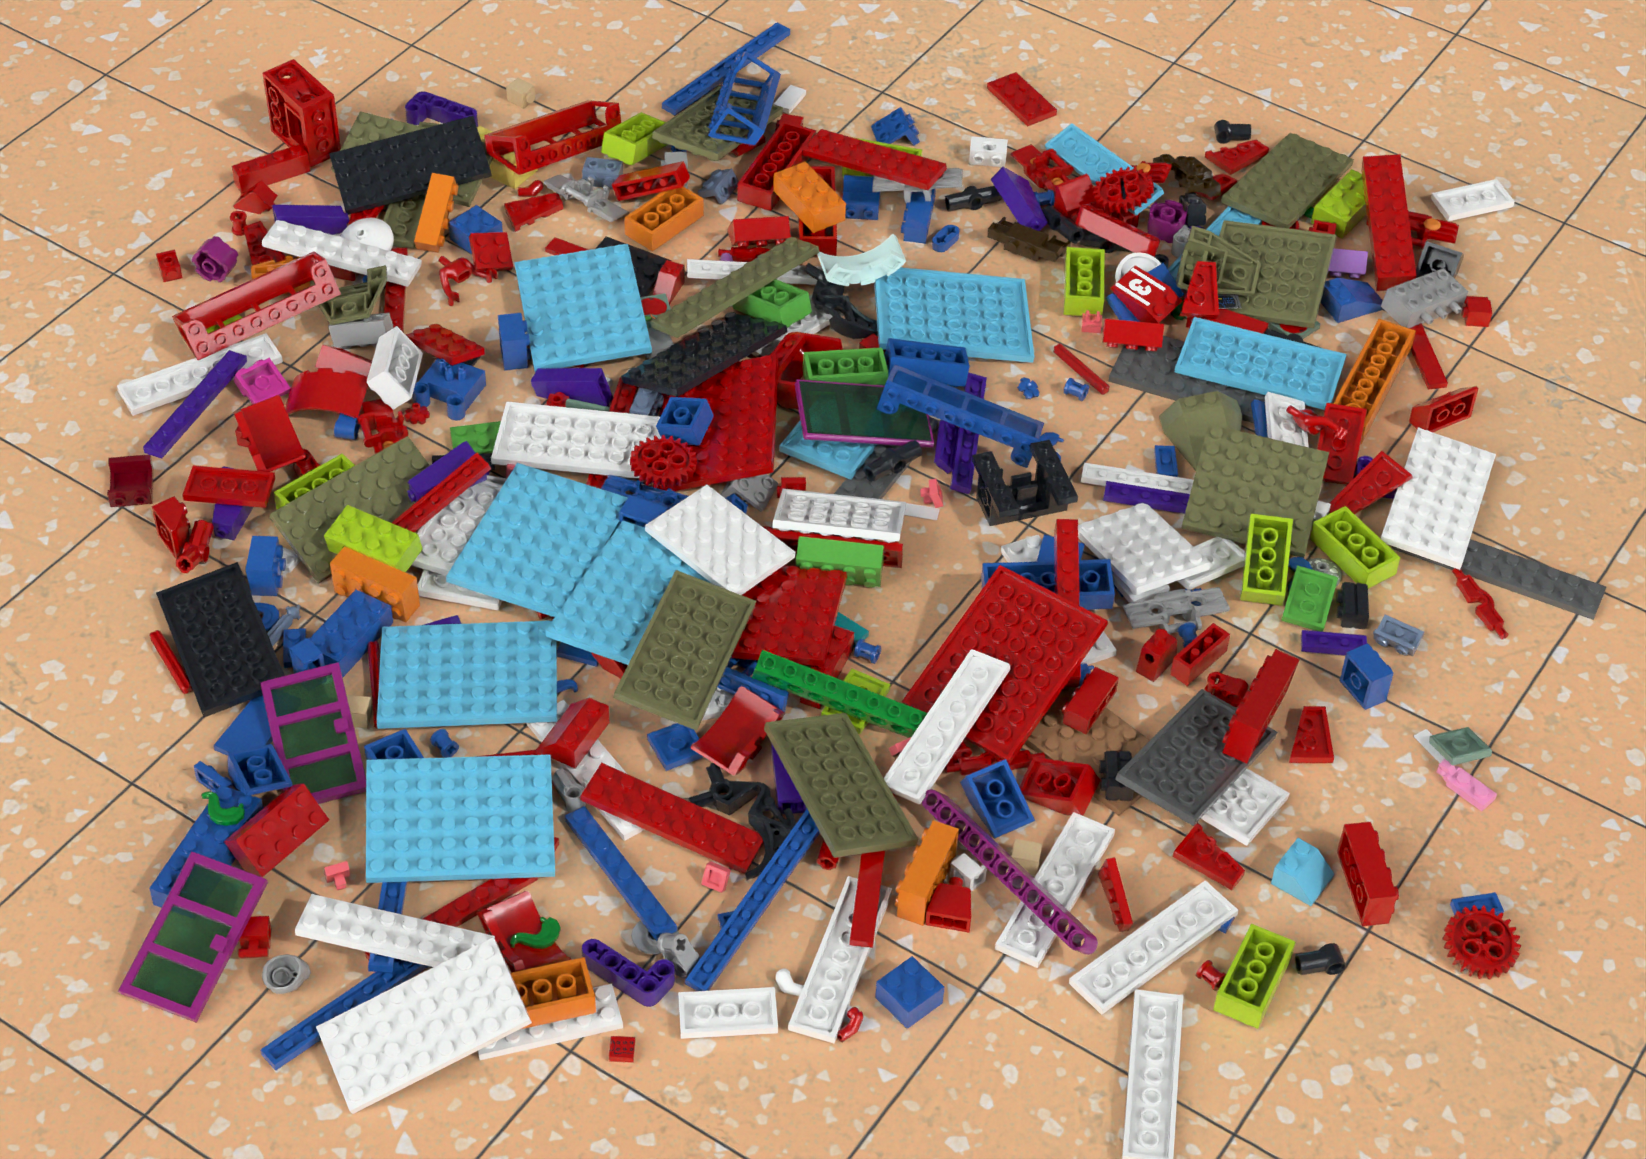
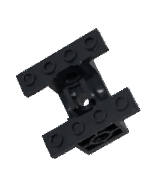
M1050 440L1030 443V451L1037 463L1035 480L1031 481V472L1011 476L1010 486L1005 484L1002 478L1003 469H1000L992 451L972 455V462L978 473L976 498L989 526L1067 511L1068 504L1078 501V495Z

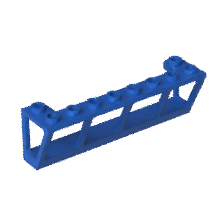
M745 51L742 56L738 55L734 61V68H729L724 76L723 86L720 89L718 101L713 111L714 114L708 126L710 128L708 136L756 145L765 132L781 74ZM746 58L770 73L765 82L736 77ZM733 83L761 87L759 96L731 90ZM729 96L756 100L757 105L755 110L732 106L730 103L727 104ZM737 112L753 115L752 122ZM727 114H731L743 123L724 120ZM721 124L748 129L749 132L747 138L719 134L716 133V130Z
M895 364L886 381L876 409L886 414H894L897 412L899 405L902 404L1013 447L1011 460L1025 468L1028 467L1033 456L1030 451V443L1039 442L1044 422Z

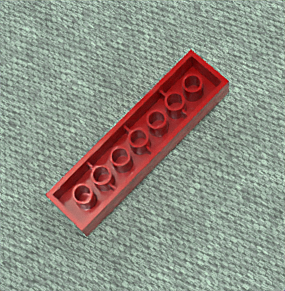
M1401 154L1363 156L1361 171L1376 291H1387L1389 288L1416 279Z

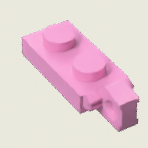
M1445 759L1439 763L1437 773L1444 777L1443 779L1447 782L1446 786L1480 811H1483L1496 799L1497 793L1462 768L1452 766Z

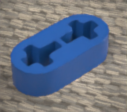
M955 225L943 227L932 238V249L936 252L947 251L958 241L959 228Z

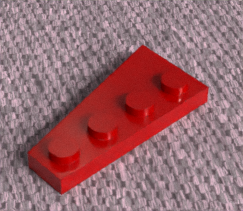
M261 221L243 227L252 266L275 260V263L286 260L283 252L262 246V240L268 233V230Z
M1381 451L1329 503L1331 504L1329 514L1344 506L1356 514L1411 480L1413 476L1386 453Z

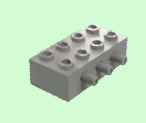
M1443 268L1387 289L1381 307L1401 326L1411 328L1420 323L1426 322L1431 324L1438 317L1445 319L1451 312L1460 313L1469 291Z

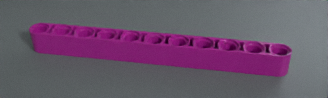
M930 789L926 791L925 798L922 800L924 808L939 822L958 828V840L1071 949L1086 955L1092 954L1096 950L1098 945L1097 938L954 801L936 790Z

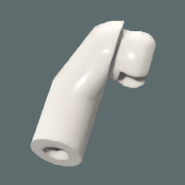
M783 968L777 971L776 982L783 993L800 997L804 985L794 983L788 969Z

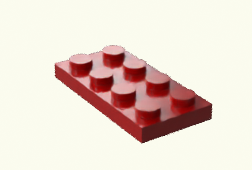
M1017 72L987 83V89L1027 127L1057 115V109Z
M431 324L428 328L416 329L412 333L406 334L419 349L439 359H444L445 362L451 365L485 355L483 346L442 327L440 324Z
M1326 403L1324 416L1346 429L1348 434L1344 440H1340L1333 436L1335 431L1322 425L1317 449L1329 452L1323 476L1324 482L1348 485L1354 479L1367 409Z
M193 465L182 494L183 501L266 508L276 479L275 472Z

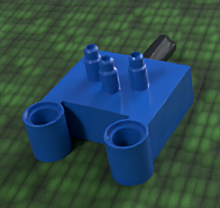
M481 356L456 365H451L445 362L444 359L437 358L423 377L415 383L412 394L413 403H419L420 407H428L431 403V397L447 403L448 417L451 420L458 421L463 419L466 415V410L486 386L485 370L473 367Z

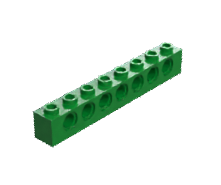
M764 650L760 654L752 676L756 680L907 738L913 736L928 714Z

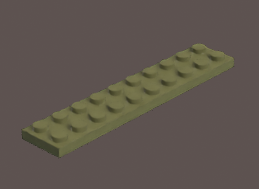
M420 122L418 126L428 128L439 124ZM420 195L389 204L383 221L390 226L393 232V246L415 248L414 240L426 196Z
M790 237L780 245L774 246L765 254H761L753 261L744 264L738 270L732 271L728 276L717 280L711 286L703 288L701 292L673 306L669 311L658 315L657 318L651 321L652 328L679 338L817 255L819 248L809 242Z

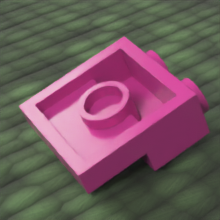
M270 357L265 360H258L247 369L242 368L238 370L234 377V383L243 396H247L252 404L275 395L281 397L291 390Z

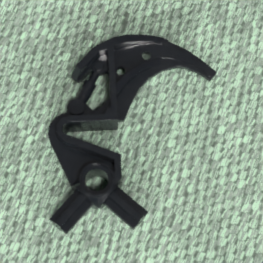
M808 263L804 272L817 280L811 301L816 309L833 316L829 319L831 329L852 339L867 338L872 334L878 336L877 320L868 318L854 307L849 300V296L843 295L845 286L827 281L824 271ZM837 311L844 313V318Z
M711 763L709 767H706L712 783L709 792L690 797L689 802L700 807L714 804L718 811L730 816L757 796L748 812L749 824L763 839L765 855L761 864L753 870L746 872L745 877L747 880L758 877L776 853V849H779L796 825L791 808H787L784 810L787 819L783 818V814L775 805V800L770 797V789L766 784L761 782L729 781L724 779L720 767ZM770 810L781 822L764 816L763 811Z

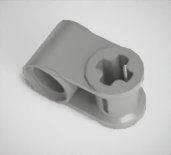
M1184 225L1173 237L1171 253L1175 257H1180L1183 253L1191 230L1187 225Z
M666 932L659 936L657 941L658 950L665 959L674 964L675 975L685 978L700 960L699 954L694 950L684 934H676L674 936Z

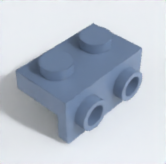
M732 168L725 170L717 169L702 184L698 194L702 198L715 196L719 204H723L738 187L739 181Z
M1384 615L1380 625L1373 632L1376 643L1384 647L1391 646L1395 648L1396 652L1407 656V654L1414 656L1424 636V631L1387 615Z

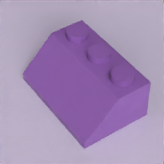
M1334 248L1328 271L1330 276L1341 277V274H1349V278H1360V275H1365L1368 251Z

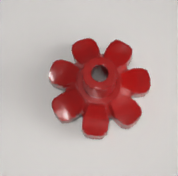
M413 403L412 409L407 408L405 410L404 419L411 424H417L418 421L420 424H425L426 418L430 417V412L426 406L420 407L419 403Z

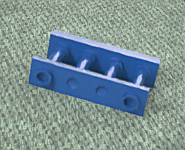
M730 659L717 688L735 695L738 688L744 686L783 712L786 711L789 692L750 677L754 673L758 660ZM736 664L745 668V670L741 673L731 668Z

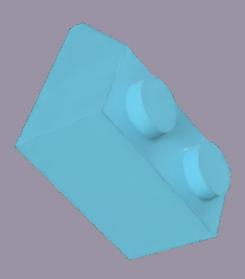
M1297 838L1275 866L1271 884L1312 906L1334 877V872L1318 848Z

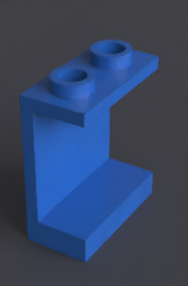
M844 175L843 200L846 202L845 218L878 220L880 192H873L874 177Z

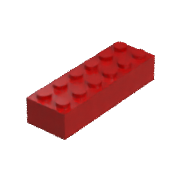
M783 121L738 182L737 201L772 211L780 199L774 192V173L808 160L809 157L802 155V148L816 135V130Z
M810 166L836 192L835 166ZM798 217V239L818 246L819 252L837 256V224L813 233Z
M1275 649L1272 656L1267 655L1263 666L1260 667L1256 678L1253 679L1243 701L1240 702L1236 713L1233 714L1229 722V731L1227 730L1222 741L1225 744L1222 753L1246 764L1248 763L1285 697L1300 659Z

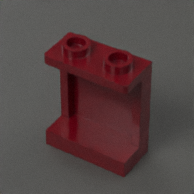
M151 455L108 458L110 490H108L107 495L110 507L153 504L154 468Z

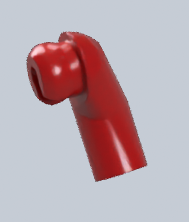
M535 180L528 187H518V196H537L543 190L544 185L542 181Z
M852 1007L848 1011L847 1017L851 1020L838 1031L837 1038L840 1042H844L856 1034L861 1026L864 1015L857 1007Z

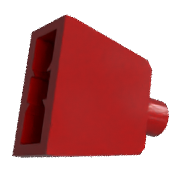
M1164 629L1156 630L1141 649L1136 672L1154 682L1170 666L1173 658L1177 655V639L1168 634Z
M951 877L949 884L940 883L937 885L927 908V926L970 933L972 917L971 889L962 887L963 880L961 878Z

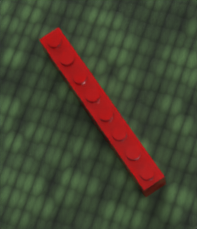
M1056 519L1054 529L1055 593L1079 605L1078 519ZM1081 664L1064 687L1079 686Z

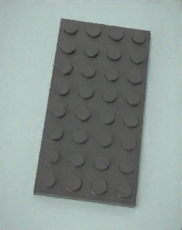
M1163 336L1162 348H1157V352L1145 351L1146 347L1138 346L1137 350L1126 349V345H1124L1109 375V382L1174 401L1184 397L1219 391L1236 399L1242 413V420L1254 423L1251 402L1253 399L1265 402V395L1175 373V366L1184 341Z
M1201 689L1117 773L1115 780L1194 826L1271 744L1278 732L1267 727L1247 764L1222 753L1225 747L1222 741L1227 730L1229 731V722L1233 714L1236 713L1237 708Z

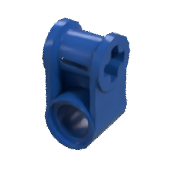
M340 414L335 423L334 436L336 438L356 440L361 426L357 418Z

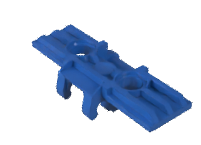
M608 475L601 488L602 490L625 497L630 496L625 493L630 491L634 493L631 496L667 507L668 510L688 497L687 495L676 493V491L670 488L665 491L647 486L639 480L632 481L614 475Z

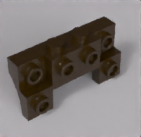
M1162 154L1160 157L1153 158V163L1172 164L1171 170L1175 171V179L1179 181V187L1184 186L1186 188V193L1202 192L1210 197L1221 195V185L1213 179L1212 171L1195 157L1179 156L1175 159L1170 154Z
M1003 217L998 223L993 222L988 228L987 237L1004 243V250L1037 262L1041 257L1056 262L1059 256L1063 257L1065 255L1066 248L1071 246L1069 240L1067 243L1057 240L1056 235L1048 241L1049 234L1021 225L1018 222L1013 224L1006 221V217Z

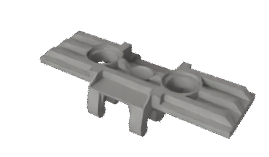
M947 168L928 191L874 176L873 192L904 190L905 203L911 202V192L923 191L925 202L931 201L932 189L962 187L963 169Z
M560 174L544 181L547 188L565 197L564 199L576 198L588 207L587 211L589 213L593 212L609 222L629 214L625 209L607 200L610 187L604 185L603 190L601 188L593 190L594 179L590 176L587 178V181L583 178L570 180Z
M1220 587L1193 592L1185 589L1155 594L1154 599L1123 605L1133 629L1159 625V629L1166 630L1168 634L1177 632L1182 624L1189 622L1194 623L1197 630H1201L1202 622L1200 617L1230 611ZM1198 601L1202 605L1194 606L1191 602ZM1157 608L1158 614L1153 613L1151 609ZM1182 613L1184 620L1187 621L1168 625L1170 616Z

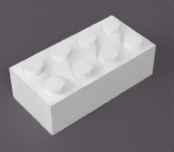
M397 326L379 337L367 378V384L370 389L375 391L382 398L383 402L388 404L393 410L412 398L423 355L419 348Z

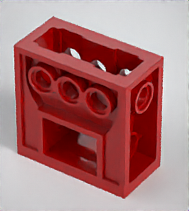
M295 59L262 73L271 132L289 148L302 144L308 153L310 168L331 159L329 153L341 150L335 98L332 92Z

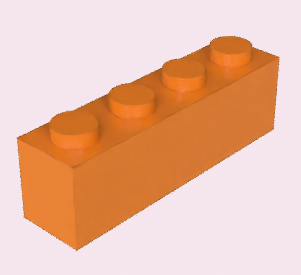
M436 173L431 175L414 240L417 249L439 253L440 247L444 246L445 236L443 235L444 231L449 227V212L452 213L453 197L458 193V184H456L455 178L452 176Z

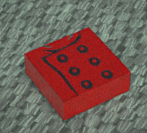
M611 1036L609 1062L634 1063L635 1037Z

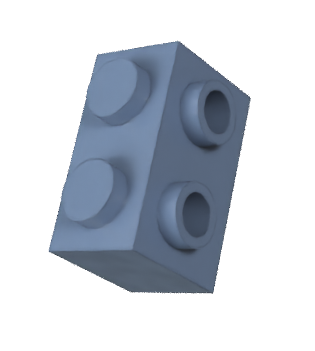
M587 157L582 169V178L587 181V178L590 176L594 179V187L603 188L606 185L613 189L612 183L619 175H623V161Z
M639 388L630 408V414L657 416L660 407L663 405L664 396L660 392Z

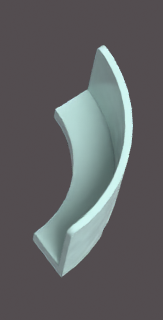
M894 234L879 246L858 255L832 256L822 252L817 254L827 281L843 286L861 283L862 286L874 283L876 279L886 274L890 276L906 262L898 239Z

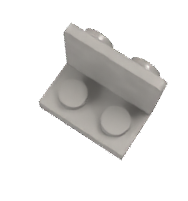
M767 474L727 482L720 495L724 498L733 493L740 495L762 512L776 490L778 482Z

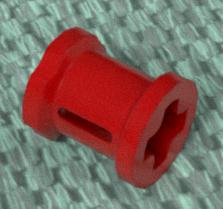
M234 211L230 215L234 235H245L242 228L247 226V214L244 211Z
M1210 960L1205 961L1196 973V977L1204 979L1211 985L1214 991L1220 989L1226 973H1221L1213 966Z

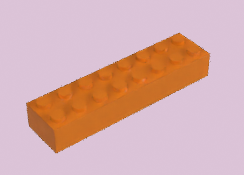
M1378 319L1333 403L1367 409L1361 444L1412 348L1416 332L1415 330L1382 319Z

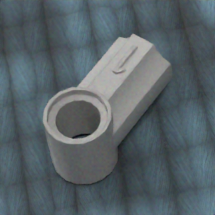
M560 769L555 771V774L552 776V784L564 800L566 810L571 813L583 806L586 807V803L580 800L581 794L584 791L583 786L577 784L568 770Z

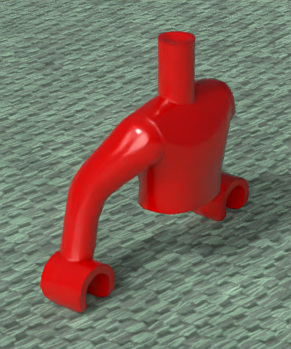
M444 256L439 258V262L445 266L439 270V277L443 291L448 297L449 306H453L454 301L460 302L459 294L451 290L448 279L461 283L468 279L471 274L485 278L487 283H491L492 278L498 279L497 270L488 269L486 272H475L474 265L464 257H460L453 262Z
M1290 405L1286 410L1287 413L1293 416L1296 424L1311 435H1316L1321 430L1322 425L1335 431L1333 436L1340 440H1344L1348 434L1346 429L1337 425L1326 416H1318L1311 409L1298 410Z

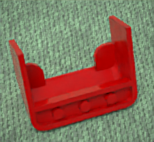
M791 332L785 335L770 354H777L779 359L777 403L780 406L799 410L795 383L797 379L800 380L804 375V352L843 350L840 338L802 332ZM805 392L807 407L809 410L811 408V403L808 392Z

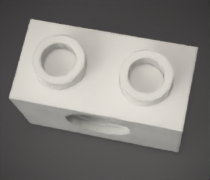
M972 136L969 164L1005 167L1008 139Z

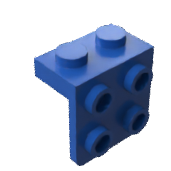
M902 107L892 111L871 126L877 142L891 144L904 135L907 136L913 145L920 142L917 136L919 131L913 125L915 123L910 113L907 115Z

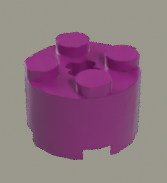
M1165 200V203L1157 204L1155 202L1152 204L1147 224L1148 233L1167 243H1173L1174 235L1186 222L1187 212L1182 209L1183 205L1172 200Z
M213 236L211 239L204 241L195 252L192 262L196 265L195 271L202 278L210 282L212 279L218 280L219 283L225 280L236 266L238 252L223 242L220 237Z

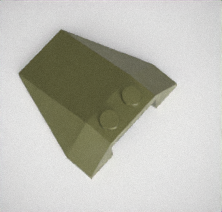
M1192 226L1182 253L1175 281L1176 286L1185 290L1188 289L1197 261L1216 262L1218 294L1254 295L1261 263L1211 231Z
M387 266L367 269V282L339 288L341 295L318 305L330 325L370 317L386 284ZM313 280L310 281V286L315 284Z
M1219 391L1177 399L1159 416V420L1164 434L1196 471L1208 424L1241 431L1242 413L1236 399Z

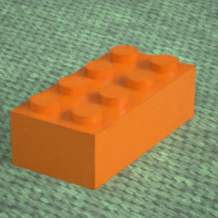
M806 161L774 173V192L813 233L845 221L846 202Z
M684 186L661 192L625 217V235L653 252L704 216V198Z
M345 546L330 562L334 592L349 597L357 589L391 605L393 619H398L405 623L420 607L417 577Z
M933 820L930 827L924 829L921 838L922 843L921 845H916L913 853L914 860L913 862H908L904 873L906 876L904 880H899L896 888V893H899L895 901V906L898 907L897 917L922 926L924 925L927 908L937 885L944 883L951 868L950 863L956 857L958 828Z
M585 957L510 973L532 1021L531 1024L521 1029L596 1013L595 994Z

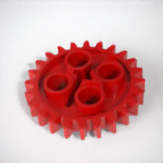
M1120 167L1119 171L1113 169L1112 174L1106 173V177H1100L1101 181H1096V186L1093 187L1095 203L1098 204L1099 208L1103 207L1104 211L1110 209V213L1117 210L1118 214L1121 210L1127 213L1130 208L1134 211L1135 206L1141 208V203H1148L1147 199H1151V194L1154 193L1152 176H1149L1148 172L1144 173L1143 169L1137 171V167L1130 170V167H1127L1126 170ZM1123 180H1124V188H1125V193H1126V199H1123V191H1122V186H1121V181H1123Z
M654 435V440L647 437L646 443L639 441V446L635 445L634 451H631V471H634L635 477L639 476L640 482L646 480L647 486L651 483H654V488L661 485L663 489H665L666 485L673 488L675 483L681 486V481L687 483L688 478H693V473H696V452H693V447H687V442L681 444L680 438L674 441L673 436L666 439L665 435H662L661 439H658Z
M1473 905L1470 911L1467 907H1464L1462 912L1457 911L1454 917L1449 919L1444 929L1446 933L1442 938L1447 941L1443 948L1450 949L1447 957L1455 958L1453 965L1459 963L1462 965L1460 968L1461 972L1468 969L1470 977L1476 972L1478 979H1481L1486 974L1490 980L1493 974L1499 978L1503 972L1508 973L1510 967L1513 968L1520 956V953L1517 952L1521 948V944L1517 943L1520 936L1513 935L1517 928L1508 926L1511 922L1510 919L1502 920L1504 913L1496 916L1495 908H1492L1490 912H1486V907L1483 905L1480 911H1478L1477 907ZM1466 927L1473 929L1474 932L1469 931ZM1490 931H1494L1498 936L1491 934ZM1466 948L1471 949L1474 954L1469 953ZM1489 952H1493L1497 957H1493Z

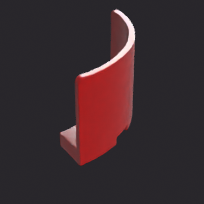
M318 368L317 372L304 371L294 378L285 405L287 414L290 415L301 410H326L357 418L368 387V377L345 370V373L333 372V368Z
M279 395L233 412L244 439L249 438L251 445L247 447L257 471L271 472L306 458Z
M741 686L718 720L690 748L735 776L745 769L748 759L753 760L762 749V746L759 744L767 736L764 730L766 722L782 720L785 712L744 686Z
M524 891L477 912L485 933L495 936L498 947L511 973L572 960L559 948L556 942L544 949L532 948L521 943H516L514 948L511 947L510 940L514 934L518 932L539 934L542 929L543 922L540 920L541 917L530 892Z

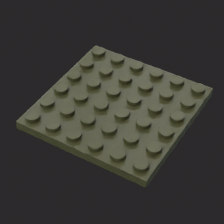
M1224 220L1219 237L1261 263L1254 295H1238L1242 308L1226 309L1265 322L1314 328L1336 243V235Z
M1208 424L1181 529L1246 544L1251 514L1293 519L1289 555L1304 558L1329 452Z

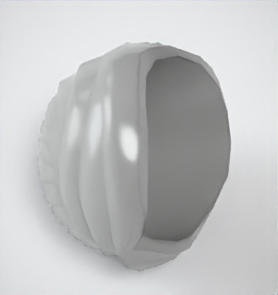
M279 955L273 957L264 965L262 979L266 987L271 989L273 993H290L299 988L309 978L311 970L304 960L295 955Z

